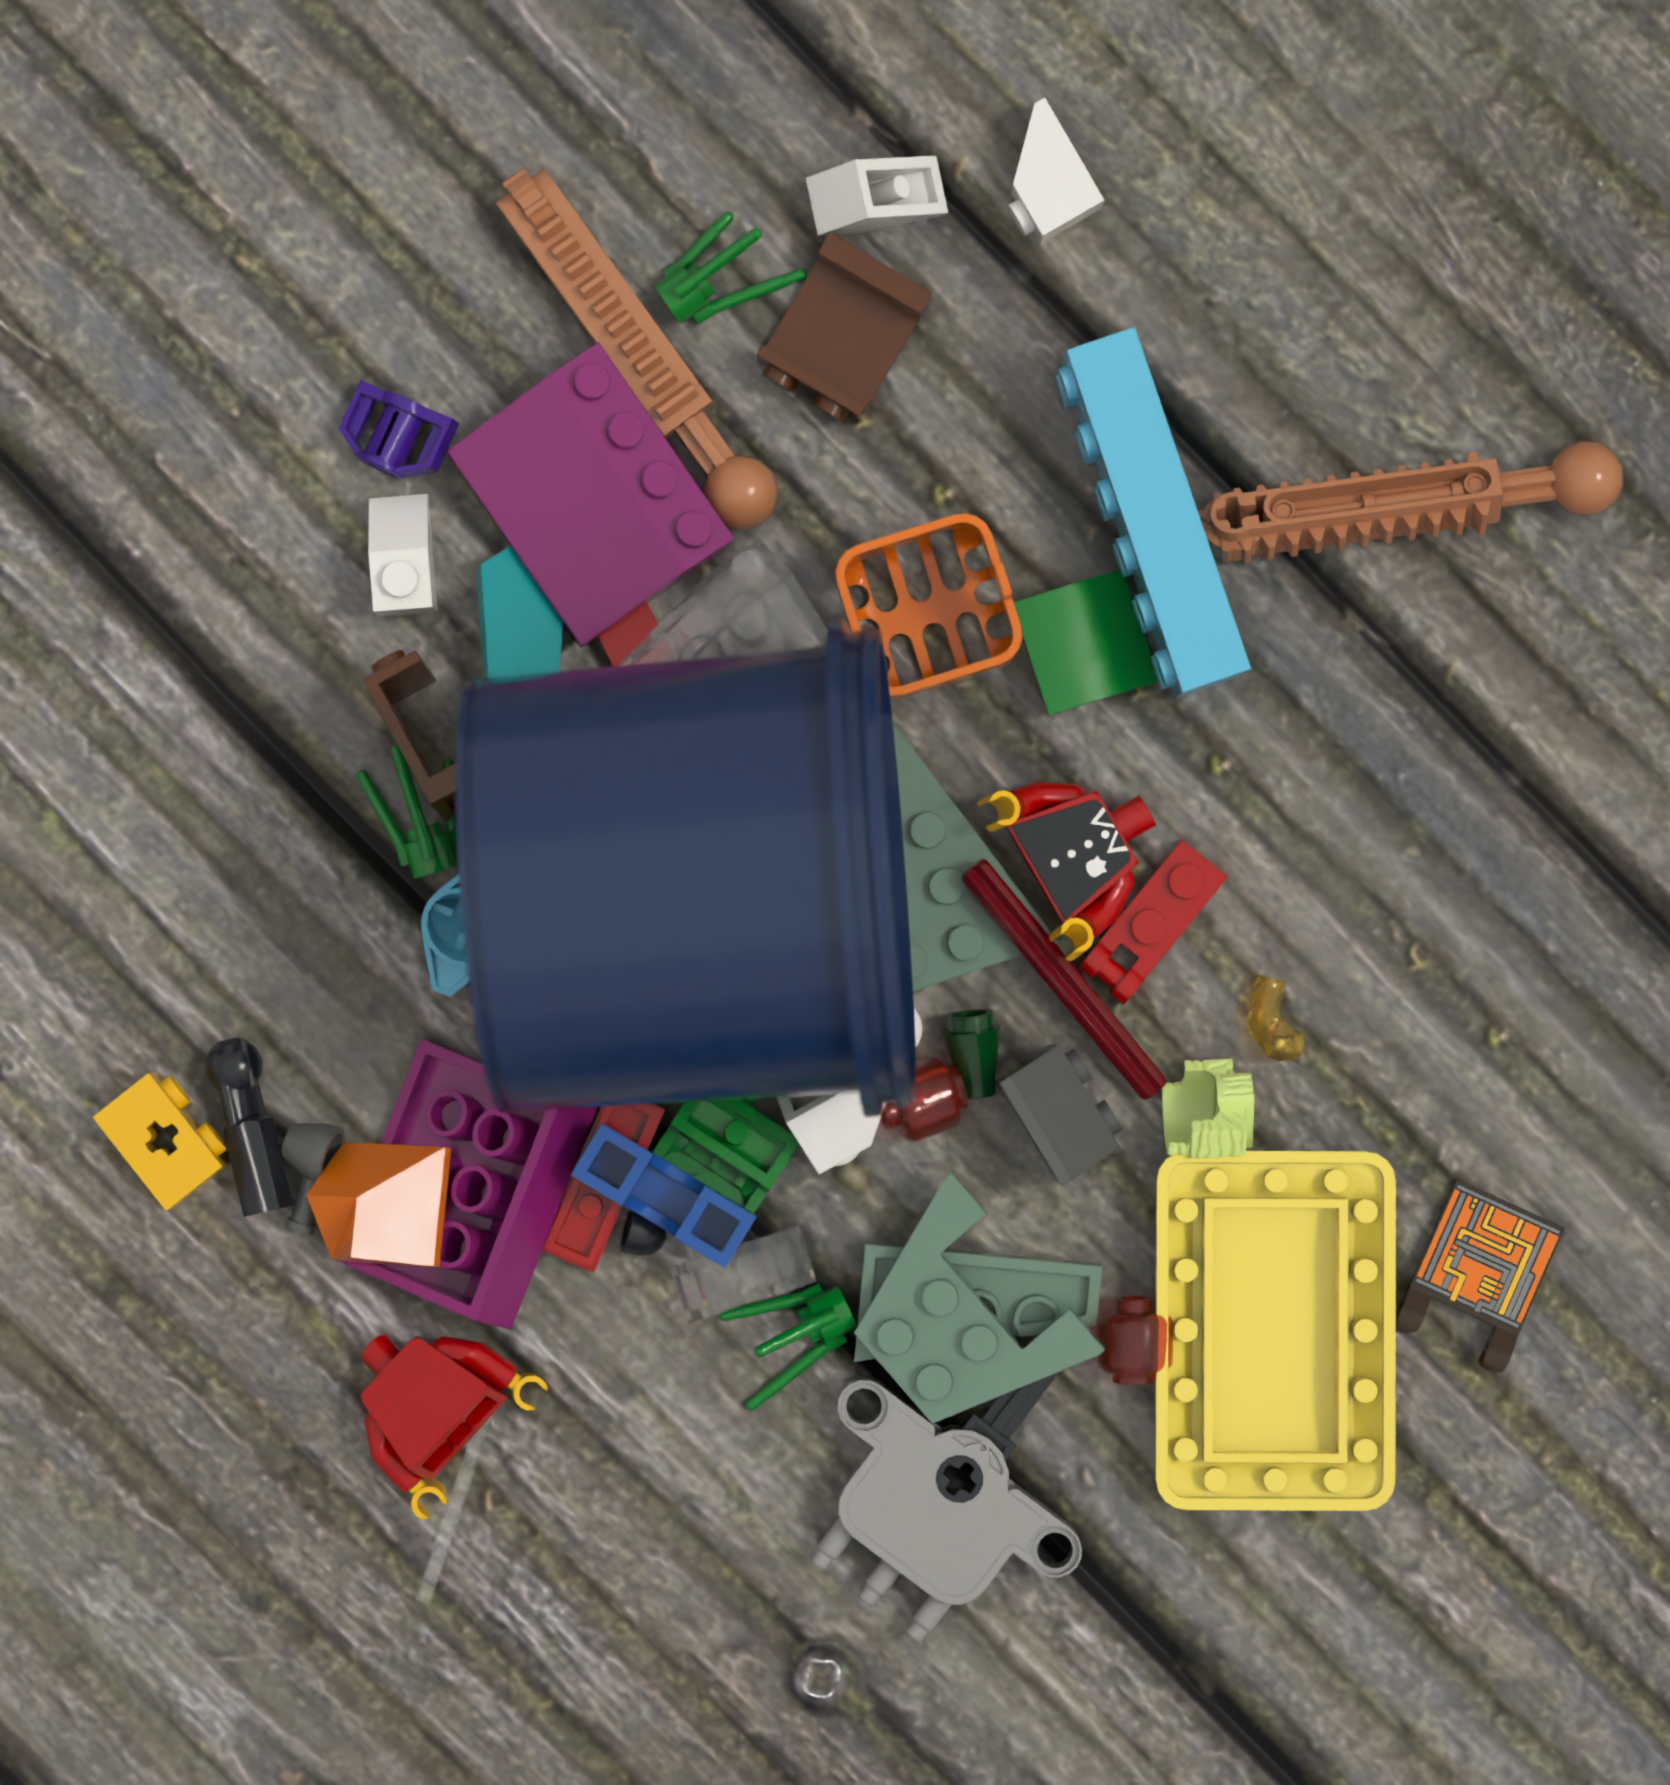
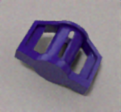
M360 380L339 426V430L359 461L392 477L405 479L438 472L459 423L408 398L385 391ZM375 402L385 405L364 451L358 440ZM423 422L433 425L417 464L404 466Z

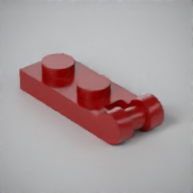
M1180 840L1118 916L1117 920L1108 928L1079 964L1077 969L1090 979L1094 976L1098 977L1112 989L1109 995L1121 1005H1124L1228 877L1186 842ZM1119 944H1122L1138 957L1128 971L1110 957Z

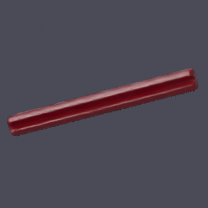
M985 859L975 862L963 873V883L1139 1097L1147 1100L1156 1095L1167 1083L1161 1071L1074 965L1065 959V954L1054 941L1051 942L1046 931L991 864Z

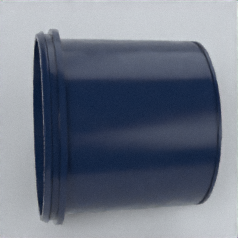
M845 620L829 621L827 624L826 646L493 677L485 678L482 682L479 679H470L466 682L459 709L456 761L457 835L461 904L477 1039L487 1085L497 1110L509 1112L512 1109L515 1111L859 1093L864 1116L875 1117L882 1115L883 1103H896L898 1108H903L909 1102L915 1101V1018L905 855L891 698L885 650L880 630L865 624L861 631L848 632Z

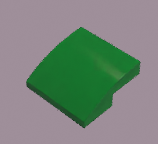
M1120 570L1014 602L1021 624L1022 639L1048 717L1158 682L1150 659L1152 655L1145 634H1142L1131 603L1133 597L1126 577L1123 578Z
M740 1099L685 1102L653 1152L755 1213L800 1144L792 1133Z

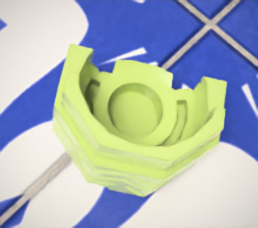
M1232 1058L1203 1060L1202 1062L1198 1060L1193 1062L1185 1060L1184 1078L1180 1082L1173 1084L1166 1083L1162 1088L1163 1130L1166 1155L1175 1156L1179 1153L1180 1155H1190V1158L1228 1157L1229 1155L1232 1157L1246 1156V1148H1253L1254 1094L1252 1074H1234Z

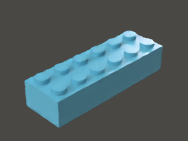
M1133 327L1067 349L1061 363L1062 367L1058 368L1059 375L1055 376V380L1065 409L1076 407L1081 424L1077 425L1078 431L1074 432L1076 443L1084 465L1095 463L1101 481L1096 482L1097 487L1093 488L1095 499L1104 522L1114 519L1120 537L1116 538V543L1112 544L1114 555L1123 578L1130 575L1134 577L1139 594L1135 595V599L1131 600L1142 634L1149 631L1153 633L1158 651L1154 652L1150 659L1161 690L1171 687L1176 699L1243 676L1251 670L1136 328Z

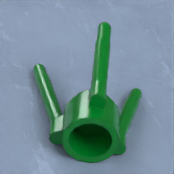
M725 212L679 260L663 270L666 277L654 284V287L680 324L693 316L700 325L716 313L802 281L806 278L807 272L804 269H797L708 302L707 298L716 293L708 278L744 252L746 248L762 236V231L759 228H753L700 268L696 263L692 265L733 221V214Z
M394 744L390 750L414 829L406 831L408 843L367 771L361 769L357 772V779L395 846L401 867L409 865L413 879L459 866L455 851L458 850L457 816L445 821L444 833L442 832L440 822L426 824L409 766L398 744ZM446 759L442 764V770L453 765V761Z
M818 1283L798 1293L720 1311L719 1319L721 1321H730L806 1304L807 1307L797 1311L801 1323L756 1346L754 1354L757 1357H763L775 1350H779L807 1335L812 1343L823 1339L746 1402V1408L749 1411L755 1410L766 1400L773 1397L826 1353L847 1343L844 1334L856 1329L857 1324L838 1286L823 1292Z

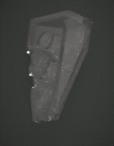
M759 539L710 571L617 666L826 646L827 627L792 572Z

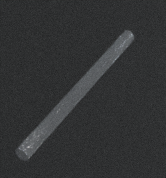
M494 1414L469 1440L416 1597L421 1602L429 1604L431 1602Z

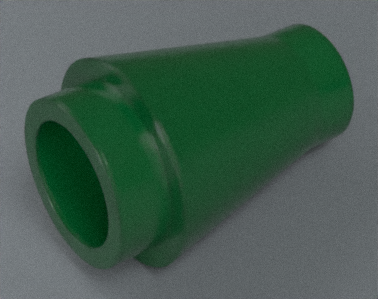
M972 1009L946 1015L947 1028L942 1030V1035L960 1085L961 1098L979 1099L995 1095V1076L1001 1025L994 1023L993 1011L989 1009Z

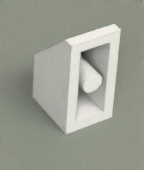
M1045 97L1034 103L1011 191L1015 201L1008 204V209L1023 235L1026 236L1033 232L1040 244L1101 210L1104 203L1103 196Z
M937 156L855 159L806 177L818 236L828 235L829 233L834 235L862 233L948 214Z
M417 494L369 498L368 555L373 612L379 617L438 612L429 495Z
M859 1093L777 1097L786 1124L819 1175L834 1166H842L849 1163L859 1152L870 1147L881 1116H864Z

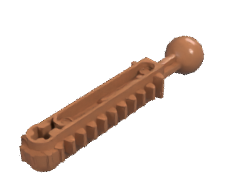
M522 168L502 182L503 188L508 194L496 201L495 204L596 344L598 342L601 344L665 439L676 433L707 476L703 486V494L725 526L733 530H750L763 524L774 512L778 501V483L772 470L761 460L747 455L736 456L705 413V411L713 406L711 398L547 171L542 168L530 177L526 170Z
M1579 441L1568 445L1554 458L1551 466L1499 472L1496 458L1481 460L1478 454L1473 451L1469 452L1468 460L1464 463L1455 464L1452 459H1445V463L1442 466L1431 467L1428 462H1423L1420 469L1407 470L1404 465L1398 466L1397 472L1384 473L1379 468L1375 469L1374 474L1361 477L1358 472H1351L1350 478L1337 480L1334 475H1328L1325 482L1313 483L1311 478H1306L1303 485L1290 486L1287 481L1280 483L1279 488L1266 489L1262 484L1257 485L1256 491L1243 493L1240 488H1234L1233 492L1222 495L1217 492L1212 495V500L1206 505L1205 509L1199 510V516L1214 556L1221 558L1224 564L1243 560L1244 563H1250L1252 556L1265 555L1268 560H1272L1275 557V553L1289 552L1291 557L1298 556L1299 550L1310 548L1316 554L1321 553L1324 546L1335 545L1338 550H1344L1346 543L1359 542L1362 547H1367L1369 540L1383 539L1385 544L1392 543L1393 537L1406 536L1411 541L1415 540L1416 534L1429 532L1432 537H1439L1441 530L1452 529L1457 536L1463 534L1464 527L1473 526L1479 537L1485 536L1487 524L1500 522L1502 507L1556 500L1559 506L1573 515L1592 516L1607 510L1618 498L1623 488V469L1615 453L1599 442ZM1230 525H1236V528H1231Z

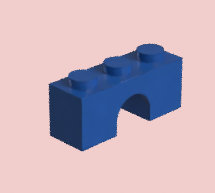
M606 1123L600 1125L571 1173V1176L619 1205L625 1206L673 1235L680 1242L725 1269L757 1217L750 1210Z

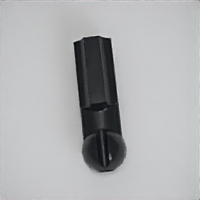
M236 1037L219 1041L210 1048L206 1058L205 1074L211 1085L220 1094L227 1124L223 1132L243 1216L246 1217L292 1206L293 1203L273 1119L266 1115L259 1080L263 1070V1059L257 1048L248 1040Z

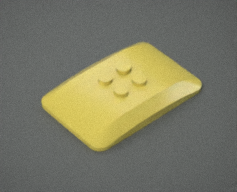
M1246 1151V1156L1232 1157L1229 1155L1228 1157L1190 1158V1155H1180L1179 1153L1175 1156L1170 1155L1159 1167L1156 1178L1155 1480L1158 1492L1165 1502L1174 1508L1183 1510L1367 1511L1379 1508L1388 1501L1395 1486L1396 1179L1393 1168L1379 1154L1367 1151Z

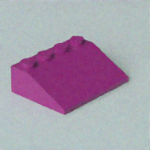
M599 342L549 374L447 450V455L580 648L726 552L734 540L728 528Z
M421 1039L380 1144L451 1148L440 1267L339 1262L476 1322L511 1330L597 1107L515 1111L512 1109L509 1112H500L497 1110L490 1095L481 1061Z

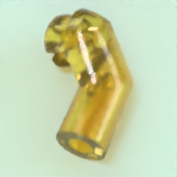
M1257 976L1247 1019L1248 1030L1266 1056L1276 1061H1294L1303 1053L1305 1040L1302 1033L1297 1030L1293 1031L1279 1013L1286 982Z

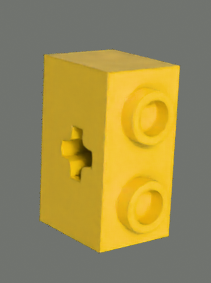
M151 1072L92 1118L165 1211H168L178 1206L229 1165L221 1155L228 1148L221 1136L207 1121L199 1126L185 1109L191 1103V1100L170 1074L162 1080L157 1072ZM156 1124L163 1128L173 1125L177 1128L179 1133L172 1139L174 1145L178 1148L177 1150L173 1151L169 1147L158 1150L153 1142L159 1136L157 1129L154 1127Z

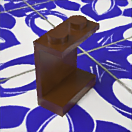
M829 233L818 251V260L767 345H762L757 353V362L765 366L761 375L787 392L792 393L797 385L816 396L817 398L812 405L820 412L840 423L844 422L847 415L859 422L930 304L932 293L836 235Z
M403 650L395 651L375 662L371 667L374 673L362 680L429 804L445 821H448L457 816L456 763L434 775L396 705L397 702L437 680L416 650L405 655Z

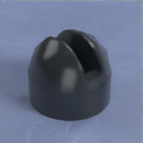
M629 1209L622 1231L620 1251L636 1256L651 1255L662 1248L667 1233L661 1227Z

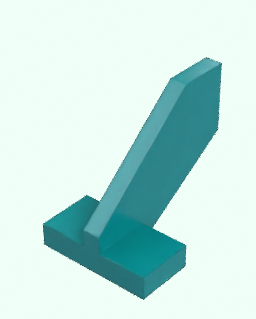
M509 546L480 564L476 569L483 679L560 671L563 622L516 553Z

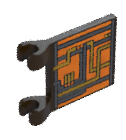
M1455 1179L1410 1284L1396 1309V1328L1405 1333L1419 1330L1430 1299L1433 1298L1494 1326L1480 1353L1478 1364L1491 1372H1503L1509 1363L1517 1337L1565 1228L1459 1179Z

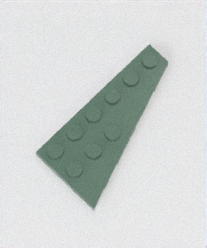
M893 722L905 855L914 992L1023 955L962 881L963 873L981 859H985L991 864L1048 935L1051 934V931Z

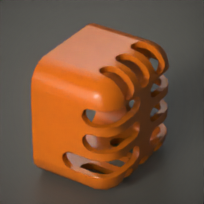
M967 513L954 514L874 539L850 548L838 561L836 586L850 632L861 631L858 621L868 619L876 622L881 631L885 656L890 661V669L887 673L891 700L905 699L954 682L972 678L974 675L984 671L1000 669L1011 662L1020 648L1022 629L1012 599L1013 593L1003 562L1000 561L989 527L977 516ZM951 529L965 575V584L961 589L955 591L948 590L944 586L930 543L931 535ZM918 542L932 590L929 598L924 601H916L909 595L896 553L897 548ZM984 545L989 566L980 571L974 572L969 570L964 564L965 554L973 548ZM884 553L898 599L897 606L892 611L884 612L876 607L862 559ZM994 579L1000 596L999 601L990 605L980 604L975 598L974 592L976 587L983 582ZM861 586L865 588L869 594L868 603L862 608L854 609L848 587ZM1005 612L1011 633L1006 637L993 639L988 636L985 630L986 622L991 617ZM971 613L978 618L991 658L968 664L956 625L960 615ZM938 624L944 628L957 669L937 675L934 674L922 633L926 626ZM898 634L906 635L911 640L923 677L922 680L902 686L900 685L889 650V641Z

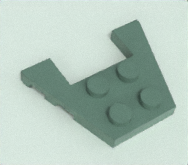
M954 1172L943 1180L854 1332L932 1424L1097 1357L1106 1349L1071 1307L1025 1347L1021 1346L943 1256L942 1252L985 1216L988 1211Z

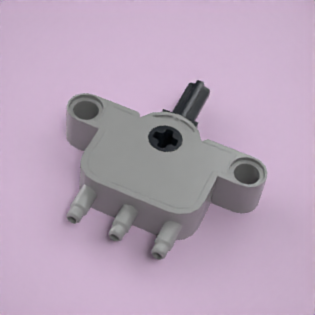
M1055 1374L995 1398L981 1417L972 1411L963 1425H949L943 1428L936 1423L932 1424L922 1412L881 1381L871 1376H858L846 1382L838 1394L837 1411L839 1417L849 1430L871 1445V1447L845 1480L839 1493V1518L818 1544L817 1551L811 1557V1563L821 1571L826 1570L833 1560L838 1559L850 1541L855 1538L881 1558V1561L866 1579L865 1586L858 1594V1598L869 1607L874 1606L877 1600L886 1594L900 1574L924 1590L929 1596L915 1613L912 1623L906 1629V1635L917 1643L921 1642L926 1634L935 1628L951 1605H962L974 1601L983 1593L1012 1553L1047 1577L1060 1578L1069 1575L1077 1568L1082 1558V1546L1076 1531L1068 1522L1009 1479V1471L1005 1462L1017 1447L1010 1437L1055 1379ZM859 1389L874 1391L881 1400V1408L878 1414L868 1420H859L853 1417L848 1412L846 1405L849 1396L854 1391ZM965 1462L970 1464L969 1475L973 1484L969 1488L959 1484L954 1490L947 1487L949 1477L945 1468L949 1464L955 1468H960ZM1050 1533H1061L1071 1542L1068 1556L1057 1563H1048L1042 1560L1037 1553L1040 1540Z

